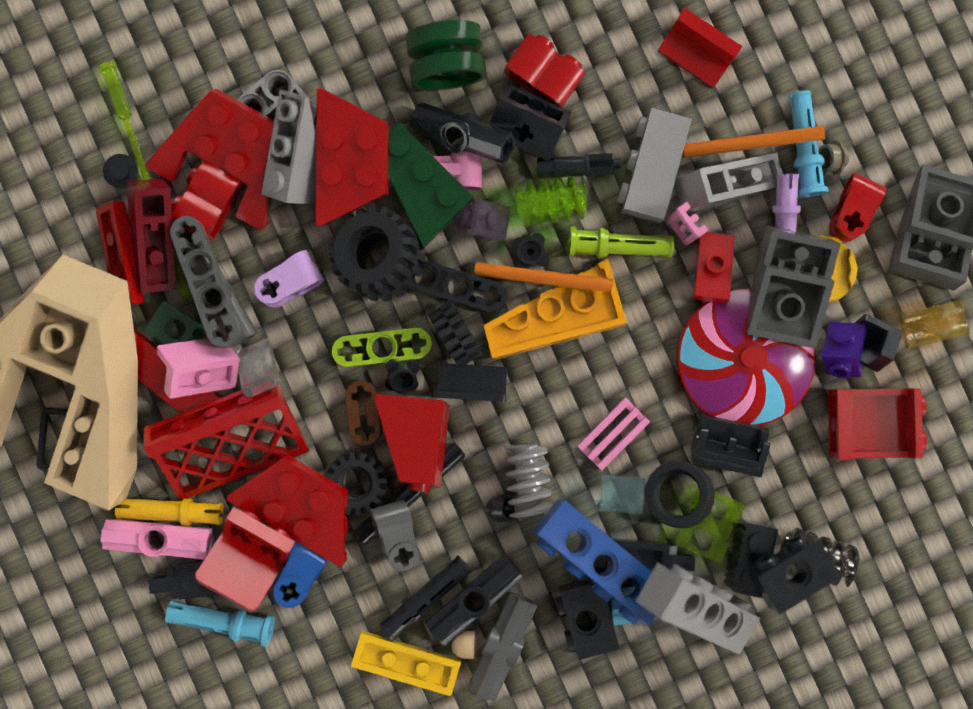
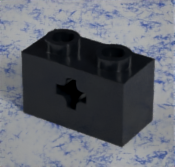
M509 83L498 100L489 125L513 132V137L516 138L515 146L527 151L533 157L550 161L572 112Z

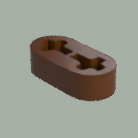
M359 380L353 382L346 391L348 426L351 439L361 446H368L379 439L382 430L380 416L375 403V395L378 393L372 383ZM359 386H363L364 391L371 392V398L365 401L366 411H361L359 400H353V393L358 392ZM361 415H367L368 426H374L375 432L369 434V440H364L363 434H357L356 428L362 426Z

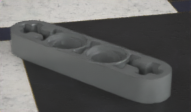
M180 217L171 226V238L205 332L210 342L215 346L231 348L240 341L242 329L206 229L201 222L193 217ZM188 225L196 229L197 232L192 234L193 242L198 247L203 245V249L192 250L190 242L184 237H180V234L185 232L184 226ZM185 250H192L187 254L185 253ZM204 256L209 261V270L204 275L197 276L192 272V262L195 258ZM210 289H217L222 297L220 305L214 309L207 308L203 302L204 294ZM227 310L228 315H222L221 318L225 326L233 327V331L228 334L229 340L226 341L224 338L216 336V332H219L221 327L218 319L213 318L210 321V315H219Z

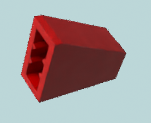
M376 394V407L399 481L409 484V491L430 493V487L441 488L450 405L445 400Z

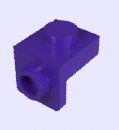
M829 322L821 354L828 375H833L837 378L861 377L862 367L860 358L867 332L865 324Z

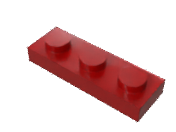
M111 201L95 209L107 272L128 282L132 308L144 303V293L139 291L129 215L126 212L124 201Z

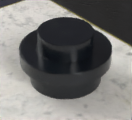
M112 155L103 166L105 180L115 188H127L126 181L137 180L138 165L128 155Z

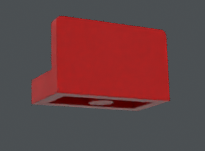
M684 8L673 28L660 45L658 52L709 87L714 88L743 46Z

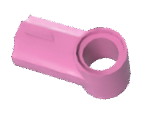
M470 152L452 153L451 156H433L467 191L482 189V156Z

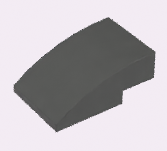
M923 164L918 171L901 219L888 272L955 291L967 281L973 250V179Z
M766 225L752 285L746 333L815 348L835 281L831 279L841 244L832 239Z

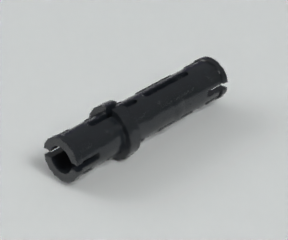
M457 555L450 564L435 575L410 598L405 597L401 601L402 605L384 621L379 623L383 632L394 641L415 621L420 622L424 618L423 614L472 573L470 567Z

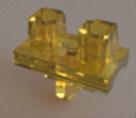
M963 300L898 314L906 348L971 334L965 319Z

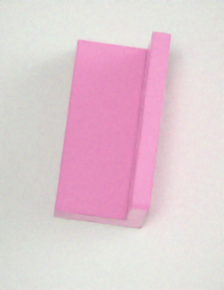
M208 338L157 346V354L167 367L164 391L170 399L236 387L240 358L232 348L215 346Z

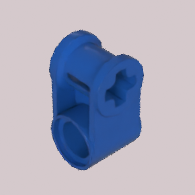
M296 542L285 563L286 566L275 584L273 592L276 602L285 608H293L299 605L307 597L312 585L320 576L328 560ZM294 582L297 584L295 590L300 594L299 596L294 595L289 599L286 597L287 590L283 586H288Z

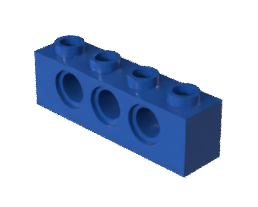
M558 499L532 531L539 538L536 544L551 557L557 553L567 562L563 567L580 580L584 575L594 583L590 589L604 601L608 602L612 598L621 606L618 612L629 622L635 625L637 621H640L649 626L656 615L638 604L636 600L652 572L566 500ZM577 532L581 539L580 546L577 550L570 552L566 547V538L570 533ZM599 555H604L608 561L607 568L603 573L597 574L593 568L594 560ZM631 577L635 584L634 590L630 595L623 596L621 584L625 579Z

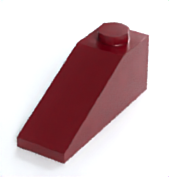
M162 179L126 181L128 215L140 293L176 290L174 244L170 233L172 226L170 187Z

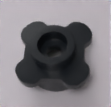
M535 233L532 237L525 239L518 237L513 240L512 249L516 251L518 259L516 267L529 268L535 265L544 267L548 264L549 255L545 253L543 245L545 238L543 235ZM532 249L534 254L528 255L527 250Z
M391 359L386 363L385 367L388 371V378L384 383L388 390L407 393L418 388L419 383L416 373L420 370V365L416 360L398 362L396 359ZM404 373L405 376L399 377V374Z

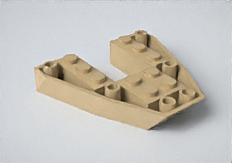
M62 255L0 318V447L3 444L27 365L76 385L44 483L109 511L127 499L137 470L138 358L128 282L71 257Z

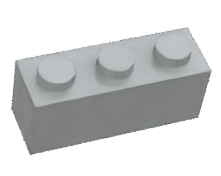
M655 108L650 109L647 117H640L635 133L636 137L641 138L638 150H631L626 169L632 172L628 184L622 183L617 203L622 204L621 214L658 224L665 219L692 121L691 118Z

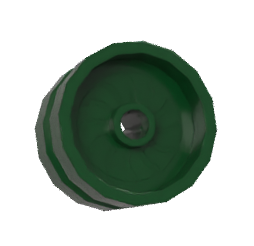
M468 20L438 21L418 26L405 34L408 57L416 60L409 66L413 88L427 91L456 89L478 83L487 77L485 57L476 52L482 47L481 29L478 23Z

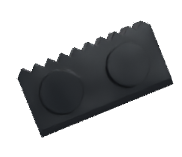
M739 518L736 520L738 525L734 527L737 532L733 534L735 539L732 540L733 546L730 547L732 552L728 554L731 559L727 560L729 566L726 567V570L728 572L724 574L726 579L723 580V583L735 593L762 598L747 571L756 566L755 561L768 553H774L778 529L768 524Z

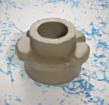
M834 140L832 144L822 145L819 149V154L825 158V164L822 166L823 172H833L834 175L842 173L844 167L849 162V152L843 147V144L838 140Z

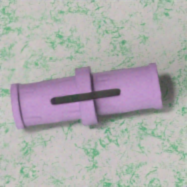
M776 174V205H772V212L776 213L775 227L796 232L797 213L801 212V205H797L799 174Z

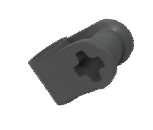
M401 499L371 509L370 515L381 549L387 556L391 567L401 572L413 568L418 562L419 551L413 532L412 517L406 501Z

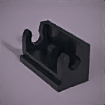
M700 414L691 444L693 463L762 478L763 469L770 450V443L767 442L769 429Z

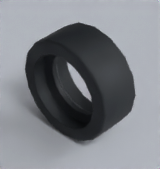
M670 461L658 466L650 474L645 485V502L649 512L658 522L669 527L690 528L698 525L710 514L714 505L715 490L710 477L701 468L685 461ZM676 474H685L691 477L697 483L700 490V499L696 508L685 515L669 513L660 501L662 484L669 477Z

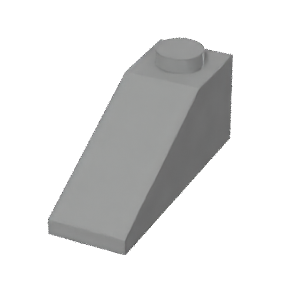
M776 152L698 169L676 179L675 186L681 205L688 202L691 206L686 211V213L777 189L776 174H783Z

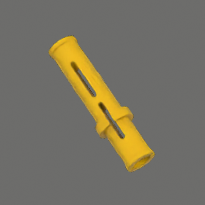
M127 498L118 504L121 505V508H115L116 519L180 522L182 526H190L192 523L221 525L223 517H219V515L224 514L223 503L194 502L190 498H184L182 501Z

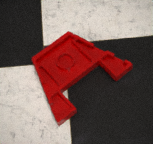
M212 89L146 162L145 167L172 182L178 179L188 152L248 185L235 217L263 231L269 224L267 210L268 201L271 198L262 195V188L274 120L222 91Z

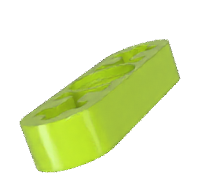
M421 328L348 335L340 337L335 341L332 347V356L339 365L344 367L387 363L391 359H396L398 362L422 359L430 353L432 339ZM414 334H419L420 339L426 340V346H422L420 349L421 353L415 354L413 348H402L404 356L397 357L399 347L395 338L396 335H402L401 342L412 341ZM382 337L389 339L392 343V352L384 358L376 356L373 352L374 342ZM362 339H368L366 350L370 357L369 360H363L364 353L353 354L352 361L347 362L346 356H340L339 349L345 348V342H350L351 347L356 348L363 347Z

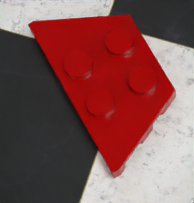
M317 88L316 226H325L345 214H350L371 201L374 202L388 195L389 123L323 88Z
M287 454L228 495L227 501L242 510L252 512L269 526L282 529L291 539L340 568L345 564L347 560L345 534L348 532V519L345 515V509L348 506V489Z

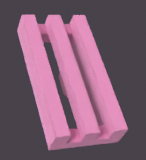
M685 202L666 218L667 223L684 245H689L708 231L705 225L699 229L695 225V222L700 219L696 213L691 217L688 216L686 211L691 208L688 202ZM680 218L683 223L679 225L676 219ZM687 228L691 232L689 236L684 232Z
M624 397L577 447L602 471L650 421ZM626 408L630 413L591 451L587 446ZM636 418L639 422L600 460L597 456Z

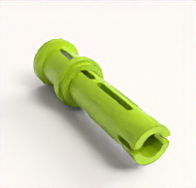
M570 226L568 257H574L575 254L596 255L598 259H603L607 257V254L672 258L674 252L673 236L609 233L605 228H599L598 231L577 230L576 226Z

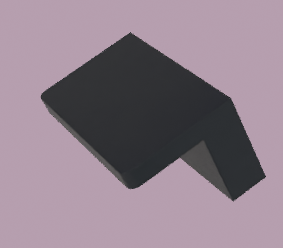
M439 363L436 398L506 402L507 367L464 365L458 368L456 364Z

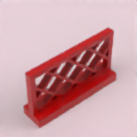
M276 377L144 427L143 448L149 458L154 457L180 501L268 468L287 454L294 458L309 452V446L282 395V388ZM279 409L283 414L279 424L262 420L264 415ZM239 424L251 426L246 437L230 433L229 431L231 427ZM258 428L274 432L269 443L253 439ZM281 435L295 438L298 443L288 448L276 446ZM208 436L218 439L214 449L196 445L198 440ZM225 441L242 445L237 456L220 451ZM248 447L265 451L263 456L256 460L243 458ZM174 449L185 451L181 462L168 459L163 453ZM192 453L209 458L204 468L187 464ZM215 460L232 464L230 470L222 473L211 470ZM183 472L200 476L198 482L183 487L179 480Z

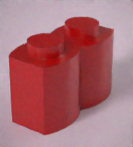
M528 33L506 64L504 74L532 94L563 108L585 75V72L581 69L582 64L569 54L562 56L554 51V44L545 36L537 34L535 37Z
M203 161L200 167L196 165L190 171L187 177V184L189 186L184 195H178L172 202V223L183 216L193 217L203 224L210 243H212L240 197L245 185L235 177ZM188 225L184 226L185 230L191 234L197 232L196 229Z

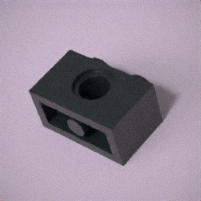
M808 534L797 535L785 543L786 548L776 554L768 553L755 561L756 566L747 571L768 608L781 615L841 578L820 539ZM796 563L798 567L796 575L791 579H787V568L791 564Z
M588 578L558 586L561 596L554 597L560 618L567 616L570 630L564 631L569 652L576 650L579 660L620 649L608 604L590 589L594 583ZM584 610L592 611L595 615L593 622L587 626H581L576 622L577 615Z

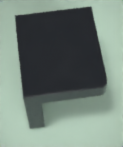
M864 314L855 322L865 324L867 331L860 363L878 373L894 361L903 331L869 314Z

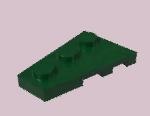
M399 122L389 132L388 176L425 248L474 200V197Z

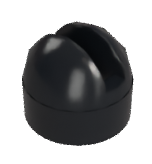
M509 494L496 495L489 499L486 508L490 509L487 515L492 521L502 523L513 520L514 517H509V515L515 512V506L508 504V501L513 499L512 496Z

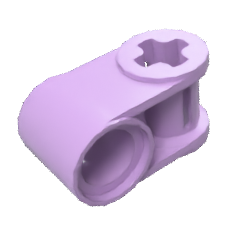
M303 250L261 275L254 284V292L256 297L265 305L271 308H278L296 297L315 289L324 282V278L308 251ZM271 283L278 287L276 289L278 295L275 298L267 294L269 292L267 286Z

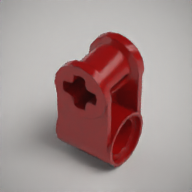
M854 172L842 190L840 201L830 221L829 232L831 236L846 243L864 234L870 225L874 213L881 204L887 188ZM847 218L851 220L850 226L854 228L851 231L847 229L848 223L844 221Z

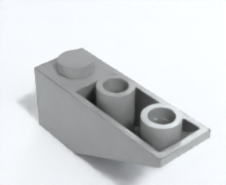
M285 90L279 91L262 188V195L285 203H316V135L309 97Z

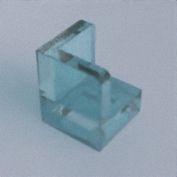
M603 475L600 500L597 501L598 509L642 514L645 478L627 475V477Z

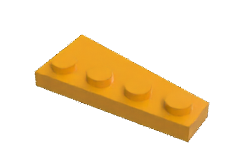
M607 258L599 262L597 266L577 275L613 279L611 293L558 286L540 294L538 298L525 305L522 304L485 324L484 330L492 360L626 326V318L609 259Z

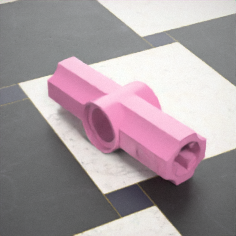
M107 518L102 528L100 542L102 543V549L143 553L150 557L165 555L205 559L212 549L213 534L211 528L171 525L164 521L151 523ZM154 530L162 533L164 537V545L162 547L155 546L151 540V534Z

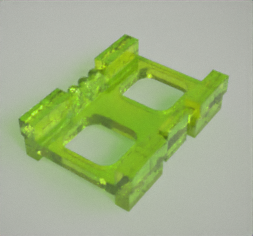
M699 488L697 489L696 494H695V496H694V498H693V501H692V503H691V504L694 505V506H693V507H690V509H689L690 512H691L694 508H696V506H697V504H698V502H699V499H700V490H699ZM715 492L714 496L728 503L724 517L721 520H717L707 516L698 525L690 528H681L675 544L721 564L729 546L725 541L729 538L732 531L733 522L738 524L745 504ZM700 527L714 534L715 538L709 551L705 552L690 545V539L696 528Z

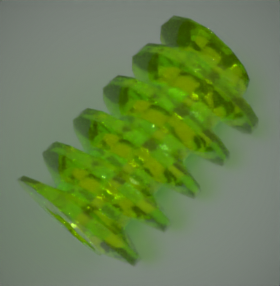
M583 175L581 176L579 186L572 176L567 178L565 187L559 178L554 179L552 189L549 188L545 180L540 181L538 191L535 190L531 182H527L524 193H522L518 184L513 185L517 218H521L526 227L530 226L532 216L536 217L539 225H543L546 214H549L553 223H557L559 213L561 212L567 222L571 221L573 211H577L581 220L585 218L587 199Z

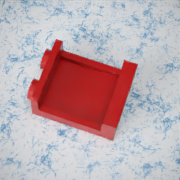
M829 389V458L836 460H853V458L922 459L923 451L927 447V435L922 430V416L926 413V399L922 395L921 389Z

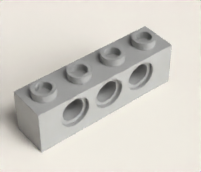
M657 563L636 600L638 604L658 618L739 655L760 620L758 616L748 611L751 604L730 594L715 584L712 585L695 574L692 575L675 564L670 570Z

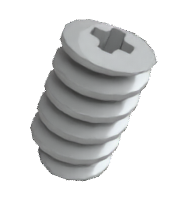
M538 444L504 446V449L514 452V455L505 459V463L515 465V469L507 472L506 477L516 479L517 482L508 486L507 491L518 494V497L509 500L508 504L519 507V511L510 514L509 517H531L548 512L553 504L542 499L550 496L552 491L541 487V485L549 482L551 479L549 475L540 473V471L548 468L549 462L539 459V457L548 453V448Z

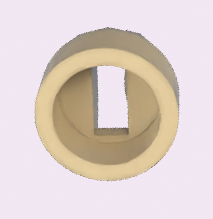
M464 630L452 639L451 648L457 657L475 659L476 631Z

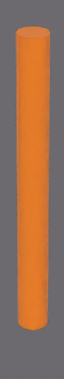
M824 126L689 143L684 146V158L825 140Z
M476 262L474 274L480 277L609 293L612 292L613 279L479 262Z

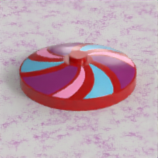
M752 289L730 291V299L727 304L706 301L689 317L681 331L677 344V372L681 385L689 399L706 415L761 426L784 417L804 398L814 377L816 350L811 347L747 334V319Z

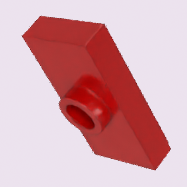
M705 232L698 238L692 299L722 304L729 302L735 236Z

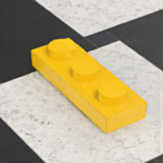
M362 630L351 667L451 696L461 660L397 640L392 641L390 638Z

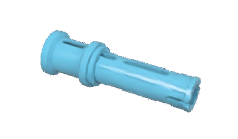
M809 90L789 94L793 129L815 127L812 94ZM817 141L796 143L797 158L793 166L794 169L798 170L800 190H798V198L817 197L829 193L828 187L824 185L822 170L825 158L819 154Z
M170 601L166 611L165 622L228 634L232 641L239 642L240 639L260 642L262 647H268L274 630L275 617L268 615L267 618L247 615L244 610L235 611L234 613L222 612Z

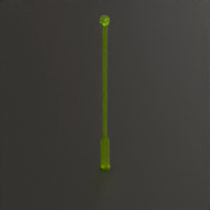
M116 62L102 63L99 65V69L104 75L117 116L124 122L143 180H148L150 176L145 167V162L130 121L132 113L116 70ZM174 248L175 272L181 287L179 295L184 299H188L192 296V293L186 283Z

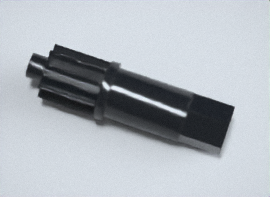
M585 153V155L551 157L550 161L537 158L538 179L586 176L587 178L593 175L614 174L613 169L620 168V158H613V153L590 155Z

